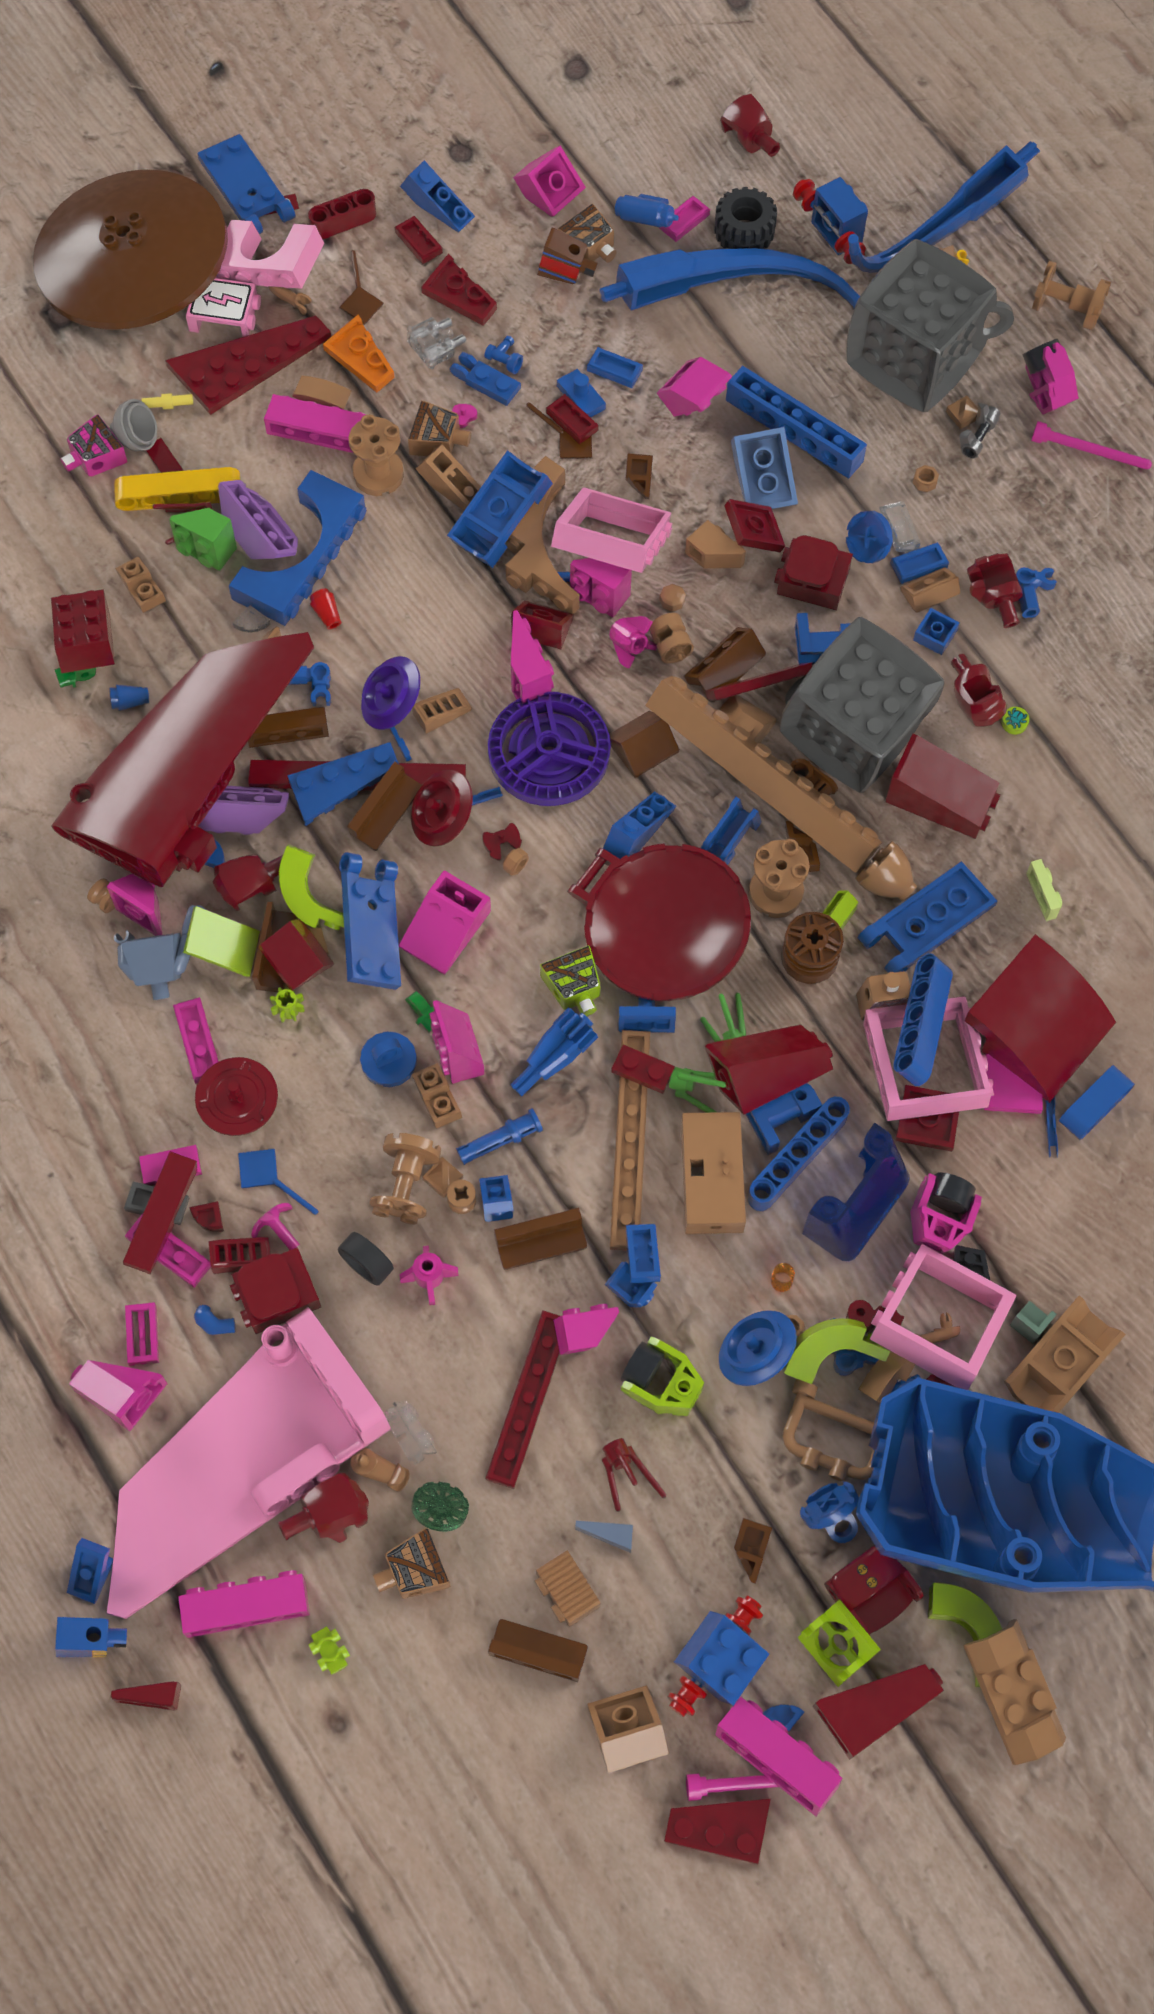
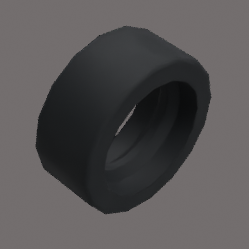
M352 1232L338 1247V1253L345 1262L360 1276L376 1286H379L394 1270L393 1264L376 1245L357 1232Z

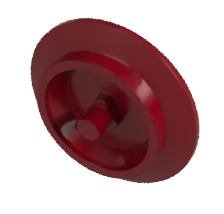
M454 770L437 772L429 777L416 793L411 810V825L415 836L422 843L434 847L445 845L456 838L465 827L471 813L473 795L470 783L464 775Z
M244 1057L227 1058L212 1065L201 1076L195 1090V1106L202 1121L215 1132L228 1136L246 1135L261 1128L272 1117L278 1102V1088L271 1072L261 1063Z

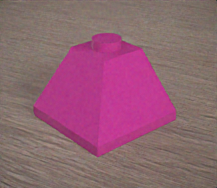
M561 145L530 162L513 177L524 197L551 217L555 216L586 188Z
M130 874L107 885L117 911L153 935H163L159 901L154 884L142 878L140 879L134 874Z

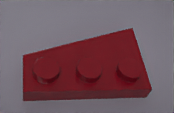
M449 253L421 286L422 294L482 326L487 323L497 310V302L479 284H475L463 268L460 269L454 263V258Z
M771 1798L671 1808L664 1842L758 1865Z

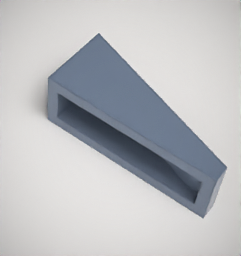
M576 1521L575 1530L631 1553L633 1525Z

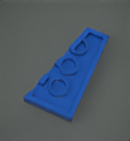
M388 742L288 775V780L305 826L312 823L313 819L320 814H327L335 809V805L345 799H352L365 787H371L380 782L394 761L398 763L391 743Z

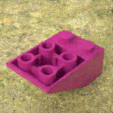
M515 610L513 611L511 648V691L516 700L521 698V702L524 704L527 702V699L531 701L536 699L537 695L541 697L546 692H552L554 688L552 681L554 670L550 661H545L542 657L541 645L537 639L533 640L527 619H522L519 612Z
M444 870L426 894L402 938L399 948L445 975L490 914V897Z
M433 1001L434 1012L429 1013L433 1032L432 1037L436 1050H439L440 1064L444 1076L449 1075L453 1084L485 1075L484 1063L469 1015L440 1001Z

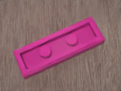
M200 997L173 1005L195 1084L199 1082L201 1076L208 1068L219 1062Z
M142 1215L125 1235V1238L130 1242L133 1239ZM170 1233L157 1260L194 1288L211 1268L208 1259L172 1233Z

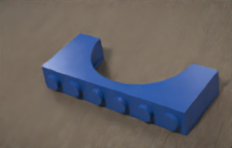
M313 470L309 471L297 490L300 504L311 510L322 526L321 537L315 549L302 562L280 571H256L242 566L229 584L233 601L286 626L290 618H295L299 611V605L304 598L307 599L311 595L313 585L324 576L327 565L331 559L334 560L338 556L340 546L345 540H349L354 526L358 521L363 520L367 511L364 495Z

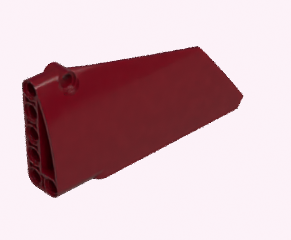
M304 632L273 637L204 654L96 768L86 782L77 784L71 789V799L51 825L52 829L61 837L158 887H164L178 865V860L174 853L175 847L189 828L195 829L200 825L225 790L235 773L234 760L314 649L309 633Z

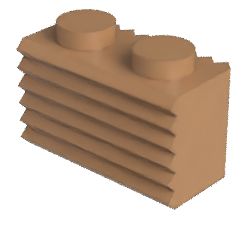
M568 1550L536 1570L538 1579L534 1580L543 1596L549 1594L555 1605L551 1607V1610L559 1623L566 1621L570 1627L600 1608L601 1603Z

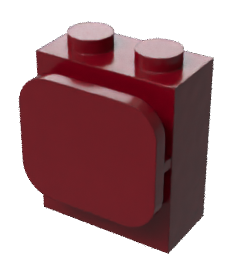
M807 535L793 538L790 548L785 547L782 554L781 562H784L783 569L778 568L774 583L778 584L777 595L837 611L850 571L853 554L838 550L837 546L830 541Z
M298 1247L282 1254H270L245 1264L238 1272L231 1274L235 1283L229 1286L235 1301L242 1300L245 1310L240 1311L246 1328L252 1326L255 1334L263 1332L269 1326L285 1323L307 1307L311 1311L321 1308L319 1298Z

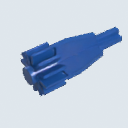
M568 1007L544 1033L526 1060L529 1066L510 1084L521 1097L541 1077L547 1080L572 1063L581 1052L584 1053L598 1038L591 1028L593 1025L592 1021L581 1012L578 1015Z

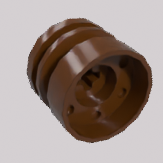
M805 912L795 917L787 927L781 951L782 965L787 974L796 981L805 984H816L829 979L836 971L844 943L843 931L839 924L829 915L820 912Z

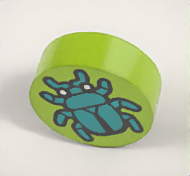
M1010 707L1002 717V727L1010 734H1021L1027 729L1029 715L1023 708Z

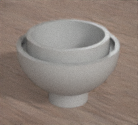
M130 399L119 405L113 416V422L110 424L112 433L123 446L130 450L145 451L150 449L157 438V423L152 411L145 403L137 399Z

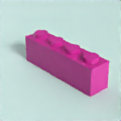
M273 394L264 417L266 433L269 435L353 453L349 446L348 437L351 429L366 414L343 410L335 406L320 405L313 401H302L285 395Z
M296 1570L279 1573V1578L266 1580V1576H256L247 1579V1584L236 1585L235 1582H224L217 1584V1589L205 1591L204 1587L186 1590V1595L178 1596L183 1634L190 1638L309 1616L310 1611L305 1578L302 1573L297 1574Z
M740 1697L717 1726L715 1735L816 1817L840 1786L843 1778L839 1775L838 1769L828 1761L822 1762L813 1755L814 1752L808 1744L801 1740L797 1742L788 1735V1730L784 1725L776 1720L771 1721L763 1715V1710L760 1706L751 1700L746 1701Z

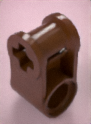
M799 758L790 764L794 773L803 774L805 778L813 783V788L821 794L824 793L830 796L838 791L835 781L822 773L808 760Z

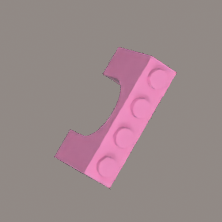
M231 220L227 227L228 243L221 269L215 278L253 283L266 287L302 289L324 242L315 225L294 224L285 243L275 254L262 260H251L261 241V237L252 221Z

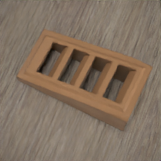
M459 688L415 703L412 708L413 715L426 734L472 710L471 705ZM457 698L462 706L457 707L452 699ZM448 703L451 710H447L444 704ZM439 707L442 713L438 714L435 708ZM430 711L433 716L428 717L426 713Z

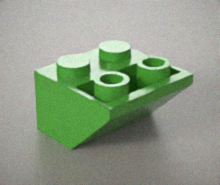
M210 508L173 515L169 519L177 550L184 556L190 555L196 558L202 565L208 568L213 567L221 571L237 549L231 519Z

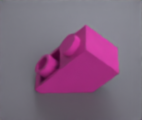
M607 1304L591 1306V1311L580 1313V1308L562 1311L563 1315L554 1320L560 1355L589 1351L597 1347L619 1314L618 1307L608 1308Z

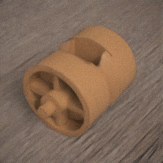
M667 613L652 621L649 631L654 643L657 644V650L664 663L682 661L693 652V643L689 634L685 632V625L678 613Z

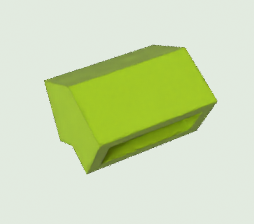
M848 890L837 891L822 913L833 918L840 928L843 929L856 911L859 902Z

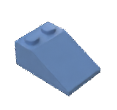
M781 427L734 436L731 440V446L744 502L769 506L772 509L798 505L785 428Z

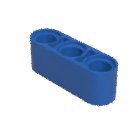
M1112 1065L1061 1116L1059 1122L1079 1140H1082L1130 1092L1135 1083L1117 1067Z

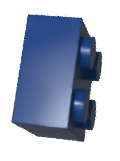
M930 608L915 631L913 641L942 655L956 634L960 622Z

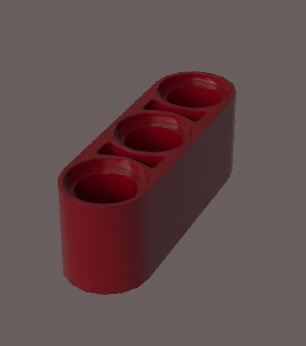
M359 189L316 205L308 212L309 225H315L321 238L326 239L371 222L377 214L375 195L369 189Z

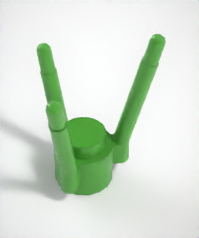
M740 993L735 994L739 1030L734 1027L724 995L719 994V1000L729 1031L722 1034L723 1040L746 1036ZM701 1017L700 1021L715 1042L722 1041L706 1018Z
M675 1067L671 1075L669 1088L676 1090V1097L685 1099L706 1113H712L716 1111L687 1094V1091L693 1092L696 1082L718 1087H726V1083L715 1080V1075L711 1072Z

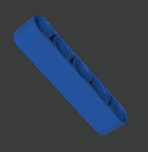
M932 953L922 956L915 966L893 1064L894 1070L914 1086L923 1085L932 1073L953 977L952 970Z
M837 1096L829 1098L750 1185L748 1193V1203L756 1211L769 1209L843 1128L850 1111L849 1104L844 1098ZM836 1109L842 1113V1116L833 1117L830 1115L829 1110ZM818 1129L823 1132L824 1136L820 1138L814 1137L810 1131ZM795 1149L802 1150L806 1156L797 1158L792 1154V1151ZM783 1170L786 1172L787 1177L778 1178L773 1174V1171ZM764 1190L768 1193L769 1197L759 1199L754 1192Z

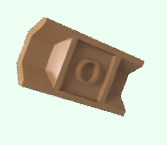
M1079 1295L1004 1383L1012 1396L1021 1404L1059 1413L1126 1334L1105 1324L1089 1310L1085 1300Z
M1017 1619L1009 1621L1006 1628L986 1638L963 1645L1012 1764L1018 1765L1038 1760L1062 1747L1066 1736L1055 1712L1057 1707L1032 1649H1029Z

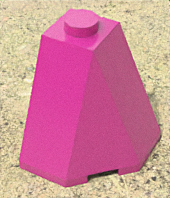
M87 1360L84 1365H79L72 1373L71 1382L69 1383L76 1393L129 1432L168 1384L159 1373Z

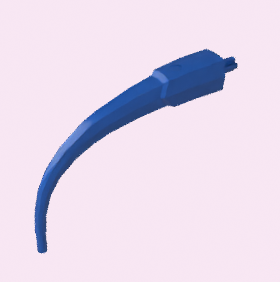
M1030 141L1016 154L1006 145L971 176L938 212L902 241L884 252L872 257H865L861 253L859 237L856 234H851L848 241L852 263L860 271L867 273L879 272L892 257L912 240L918 239L930 245H935L968 222L977 221L1027 181L1029 173L1026 164L1040 152L1037 144Z
M757 248L713 249L695 252H685L680 249L643 257L620 264L617 270L616 283L599 289L603 302L622 297L629 309L634 310L684 294L692 287L720 280L749 275L781 274L818 281L837 291L853 308H855L860 297L842 277L819 263L802 256Z

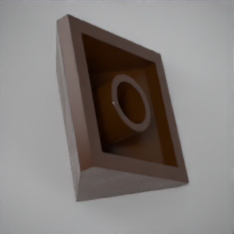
M650 710L609 734L612 749L634 778L639 777L679 753L680 750L669 724Z

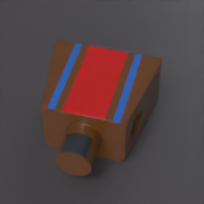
M552 227L544 246L537 275L575 284L579 273L593 277L598 263L585 258L588 247L586 243Z

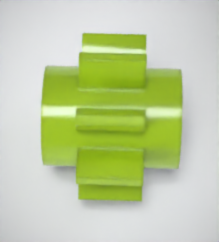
M279 987L276 997L270 996L271 1003L275 1005L271 1008L272 1015L279 1014L281 1022H284L286 1019L297 1021L296 1016L298 1013L305 1012L304 1005L301 1004L304 1001L302 993L296 995L295 991L290 989L282 990Z

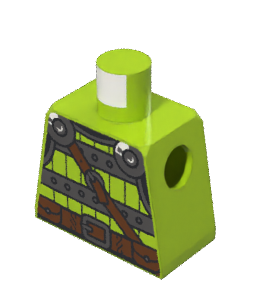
M589 945L540 964L542 980L564 1010L568 1007L577 1006L579 1012L586 1016L596 1012L597 1009L592 999L600 996V982Z

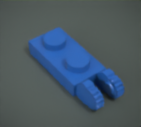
M462 352L458 359L462 365L471 369V371L468 372L465 367L457 363L452 364L450 367V372L453 376L458 377L466 385L505 406H508L521 389V383L481 361H477L472 355H468L465 352Z

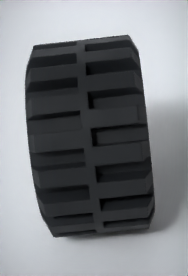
M742 187L740 190L734 188L732 193L726 192L724 198H720L716 206L714 234H716L717 242H721L720 246L724 249L768 248L774 239L777 207L776 204H773L774 200L771 197H767L766 192H758L757 188L748 189V187ZM740 220H748L751 222H742Z

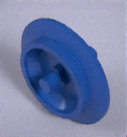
M771 1310L756 1312L739 1321L726 1335L719 1351V1367L723 1375L730 1382L740 1386L757 1385L774 1377L785 1367L794 1352L797 1341L794 1324L783 1313Z

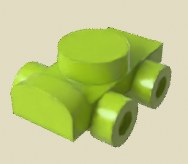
M326 1626L311 1635L313 1642L308 1645L313 1655L320 1652L322 1658L317 1660L322 1672L329 1669L331 1675L348 1666L345 1658L349 1657L350 1654L345 1645L338 1647L336 1642L341 1640L336 1628L330 1631Z

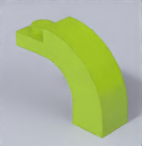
M287 845L280 863L279 882L283 898L290 910L302 922L313 928L318 927L321 919L325 920V926L332 929L340 930V927L344 928L343 913L322 905L310 892L308 874L315 854L292 845Z
M844 1318L826 1320L808 1328L797 1338L794 1352L783 1368V1372L786 1375L812 1384L822 1361L835 1351L852 1349L886 1362L890 1350L870 1340L873 1333H868L865 1336L867 1328L864 1322Z
M933 1583L929 1587L928 1619L955 1622L969 1632L973 1641L986 1638L1002 1630L1001 1624L992 1609L971 1591L944 1583ZM975 1678V1687H980L977 1678Z

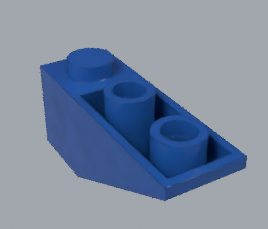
M425 160L400 185L416 205L458 233L475 217Z
M654 791L612 825L603 849L619 859L625 855L630 856L639 852L675 810L676 805Z

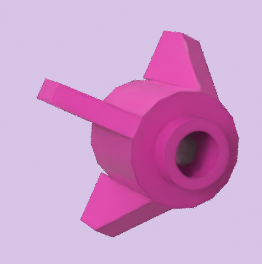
M645 616L621 618L611 626L610 639L613 641L620 664L630 669L635 659L632 653L639 654L645 648L655 651L657 649V645L648 640L645 635L652 624V621Z
M429 1245L423 1246V1254L414 1260L413 1266L399 1274L400 1283L416 1281L420 1287L427 1289L429 1305H435L434 1288L440 1285L443 1277L459 1276L458 1267L442 1263L437 1255L430 1253Z

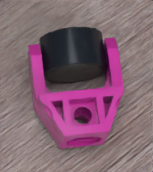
M1058 338L1022 354L1026 363L1025 369L1034 389L1029 396L1034 400L1042 415L1079 399L1073 367L1065 348L1060 345Z
M938 1172L935 1175L929 1173L928 1176H925L910 1211L914 1244L918 1246L923 1244L940 1254H944L969 1234L973 1229L972 1227L982 1200L981 1196L974 1195L976 1191L974 1185L959 1176L949 1173ZM928 1201L947 1212L963 1214L961 1221L958 1222L927 1208Z

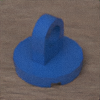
M863 511L856 514L847 526L849 531L848 537H846V544L849 552L859 562L877 563L890 552L891 545L896 540L895 532L890 527L888 520L876 511Z
M387 1031L376 1034L367 1040L361 1050L360 1062L363 1073L370 1082L391 1088L402 1085L411 1078L417 1064V1055L414 1045L407 1037L396 1032Z
M843 1482L844 1484L838 1486L837 1483H831L819 1488L806 1500L807 1506L801 1507L800 1510L801 1518L806 1526L810 1529L825 1528L829 1536L838 1543L851 1541L858 1532V1524L852 1511L857 1506L859 1495L855 1487L849 1482ZM842 1520L849 1522V1526L844 1532L834 1531L838 1522Z

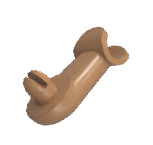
M268 286L275 296L298 308L302 315L307 313L304 305L312 302L308 295L303 293L295 294L289 288Z
M946 1312V1318L944 1313L940 1316L941 1328H935L934 1331L918 1336L934 1344L957 1337L961 1329L960 1326L952 1325V1318Z
M364 1448L351 1457V1467L360 1476L386 1483L389 1488L397 1492L403 1490L408 1483L410 1476L408 1469L402 1467L399 1463L397 1465L391 1463L370 1449Z

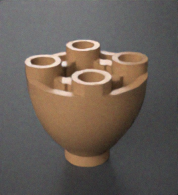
M893 841L884 849L881 848L872 857L871 860L873 862L868 867H864L855 877L859 882L858 884L867 891L882 897L899 898L901 901H904L917 887L913 882L912 869L906 854Z

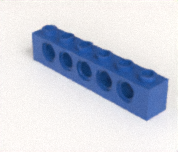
M742 366L728 381L727 402L769 429L784 427L788 441L848 479L864 462L867 447L865 442L746 367Z

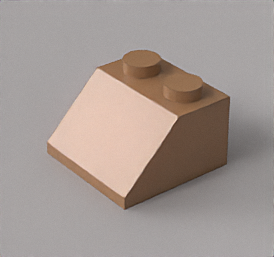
M647 1685L587 1704L608 1773L669 1754L662 1723Z

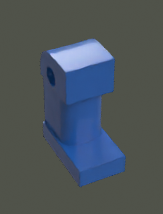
M797 613L795 637L798 664H815L831 643L851 623L840 624L839 631L809 632L808 614Z
M735 797L712 833L710 832L706 837L701 849L716 855L728 865L736 854L734 849L748 829L751 827L756 831L762 823L759 812L754 808L751 813L744 810L741 800Z
M806 1083L750 1111L746 1116L767 1155L778 1151L780 1144L774 1128L796 1118L799 1119L800 1123L809 1120L819 1110L822 1103L812 1086Z

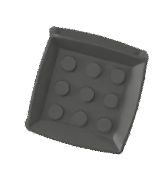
M914 239L883 266L857 300L847 335V363L883 392L919 411L928 412L962 379L985 347L987 340L1003 334L1012 326L1014 322L1013 310L1009 304L997 301L996 288L975 270L943 250L921 240ZM988 313H997L1000 316V321L996 325L984 328Z
M857 617L824 651L808 674L798 679L790 687L785 697L786 706L780 720V732L817 766L859 793H864L896 759L910 740L912 733H915L922 720L934 708L942 694L944 679L903 642L867 619Z

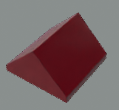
M525 600L513 610H517L522 619H527L533 640L537 639L542 645L562 650L574 614ZM513 611L511 614V632L513 629Z
M300 919L289 921L258 946L287 987L292 991L334 965V962Z

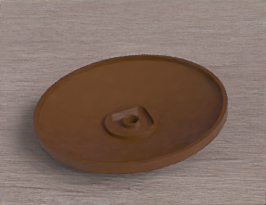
M132 170L113 174L96 180L76 191L64 200L49 216L37 237L34 247L33 269L35 278L43 296L53 309L75 323L104 330H121L146 326L181 311L195 301L209 287L220 271L226 254L228 243L227 226L219 204L203 186L188 177L162 170ZM128 232L126 236L120 237L121 234Z

